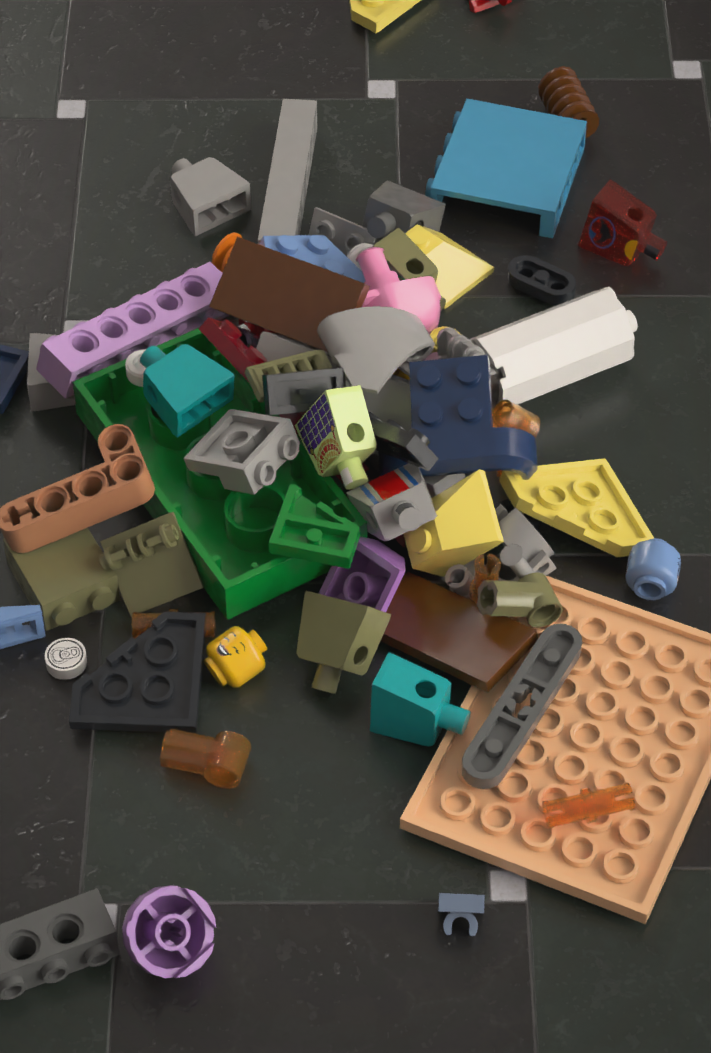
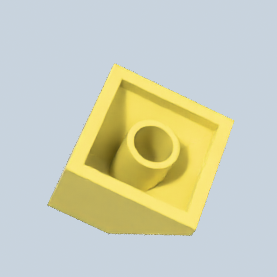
M417 224L405 233L437 266L439 272L436 285L440 295L446 299L444 309L494 272L492 265L440 232Z
M479 469L434 496L432 501L437 517L414 531L404 533L412 568L441 577L446 575L450 567L457 564L465 565L503 543L485 471Z

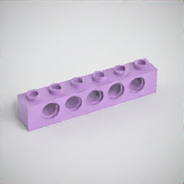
M211 262L197 268H190L183 275L171 281H164L156 288L142 295L137 294L120 306L108 308L101 315L87 322H79L72 329L58 336L54 335L47 338L40 347L36 370L66 399L74 395L73 381L125 360L135 351L147 349L153 345H160L199 328L208 317L219 321L229 316L209 307L222 272Z

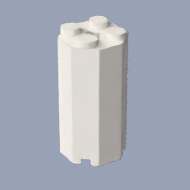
M605 287L469 340L484 350L485 355L489 357L490 367L496 370L495 375H490L492 411H503L631 360L634 357L635 337L633 332L637 331L638 325L634 314L630 310H625L613 289Z

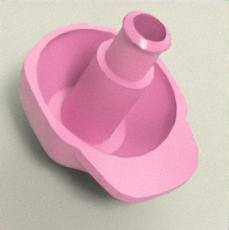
M371 247L363 250L357 256L356 261L359 262L366 280L364 283L370 286L362 307L381 306L402 309L417 315L429 334L438 328L441 295L434 278L426 276L400 281L397 273L390 271L383 254V248Z

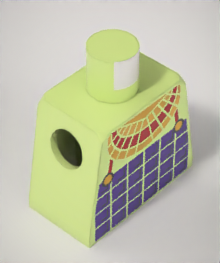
M360 385L325 390L297 422L295 427L317 473L322 477L340 474L347 490L355 489L368 482L362 463L376 450L377 445L364 395Z

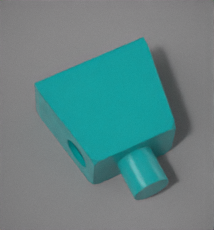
M182 344L167 355L157 346L153 345L147 348L140 357V363L146 368L143 372L144 396L177 438L233 400L234 374L188 344Z
M388 652L372 683L370 731L429 747L435 744L442 728L463 735L467 728L471 711L450 704L451 683L448 679Z

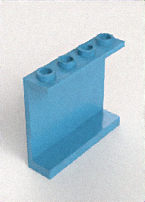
M466 98L462 111H456L454 115L453 133H447L443 148L444 155H438L434 170L435 178L428 179L425 196L442 202L444 196L540 214L539 236L553 238L585 148L587 121Z

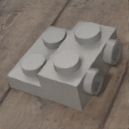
M229 409L183 459L189 471L219 476L224 489L255 495L264 485L269 486L273 483L276 477V470L287 460H293L297 456L300 441L291 420L288 418Z

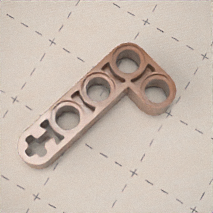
M115 424L105 428L100 433L98 446L104 458V463L12 500L0 508V531L11 550L17 553L33 551L143 505L152 498L155 492L154 482L129 427L123 424Z

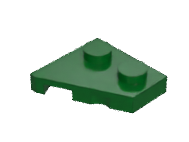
M290 484L269 540V553L350 569L360 539V527L345 517L337 516L333 509L320 501L318 504H314L302 496V489L300 487Z

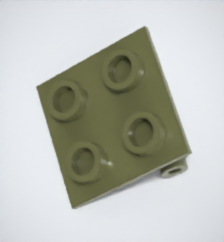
M174 512L100 541L104 553L99 555L100 563L105 570L111 568L117 574L118 586L130 616L204 588Z

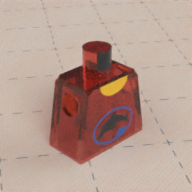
M610 179L592 201L578 246L621 265L630 266L641 252L657 261L665 250L667 241L651 233L657 217L655 211Z

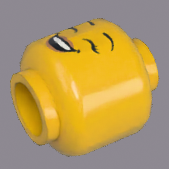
M234 626L207 645L206 653L208 657L203 661L219 685L223 687L228 684L233 688H238L264 670L266 664L262 653L267 650V647L255 630L247 633L241 627Z

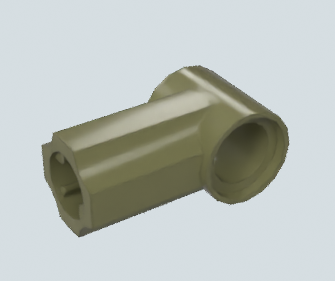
M530 573L518 581L483 580L478 588L477 607L482 615L526 617L532 627L540 628L555 622L563 612L562 605L543 573Z

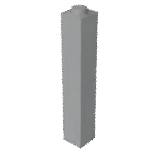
M283 99L258 244H260L263 236L300 235L317 133V101Z

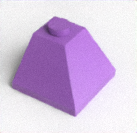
M360 536L350 569L331 566L318 594L386 612L406 571L405 559L380 541Z

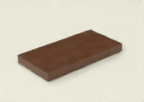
M237 237L209 307L328 353L317 333L319 324L332 314L362 307L370 286Z
M407 572L403 576L386 613L391 614L381 642L488 693L533 647L538 640L537 630L507 616L482 615L476 602Z

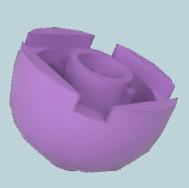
M174 885L155 887L137 897L127 910L122 926L123 945L131 960L146 973L162 978L186 977L201 968L212 954L215 944L212 943L214 937L213 928H216L215 917L208 903L195 891Z

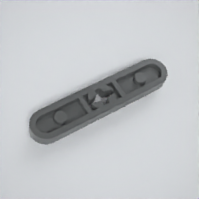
M554 624L542 632L462 758V776L469 785L478 789H490L497 786L504 779L580 657L582 637L577 629L566 624ZM532 693L530 706H524L519 711L518 718H515L516 703H522L528 694Z

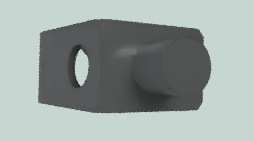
M387 180L369 196L362 227L367 228L372 237L382 239L398 227L406 233L417 224L439 232L446 204Z

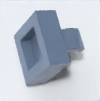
M439 893L438 911L450 912L443 922L445 934H452V922L455 918L464 917L469 922V936H475L478 930V922L472 913H484L485 895Z

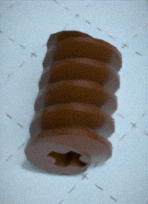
M561 66L547 72L538 85V94L548 114L587 121L586 138L590 137L599 126V117L575 71L570 67Z

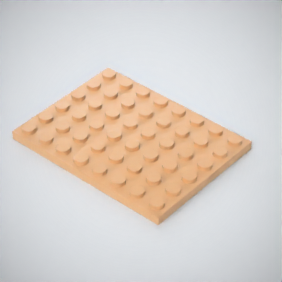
M546 576L562 605L563 612L561 616L552 624L540 628L532 627L526 617L509 618L537 630L538 638L547 627L554 624H566L574 627L582 637V649L577 663L504 779L497 786L490 789H478L465 781L462 776V758L531 649L488 693L472 685L460 706L471 711L467 728L463 735L447 730L400 818V829L646 924L711 779V634ZM529 693L522 703H516L515 718H518V713L524 706H530L532 693Z

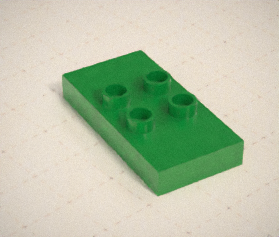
M197 328L157 345V347L167 355L182 344H188L234 374V396L232 401L178 438L171 432L145 398L143 387L134 385L128 380L125 366L126 359L73 381L76 413L97 442L100 433L111 425L123 424L130 428L155 486L154 495L148 502L143 504L153 519L174 512L204 589L225 618L229 620L328 573L332 566L269 553V540L290 484L300 487L302 489V496L314 504H318L321 501L332 508L337 516L345 517L359 526L361 537L367 538V521L330 476L322 477L317 473L299 437L300 445L297 456L293 460H287L276 470V477L273 483L269 486L264 485L255 495L224 489L219 476L188 470L183 458L229 409L266 415L265 403L258 402L249 382Z

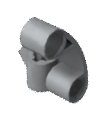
M360 307L338 312L321 321L317 329L318 336L332 358L333 368H343L344 387L360 385L362 392L373 394L379 393L387 380L405 361H421L431 354L435 346L433 339L417 315L393 307Z

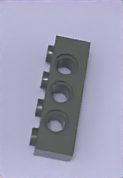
M98 888L0 924V1000L14 999L23 994L25 990L44 983L59 982L70 973L89 966H101L112 957L120 955L117 932ZM64 939H76L71 943H60ZM22 955H32L28 959L17 960V958Z

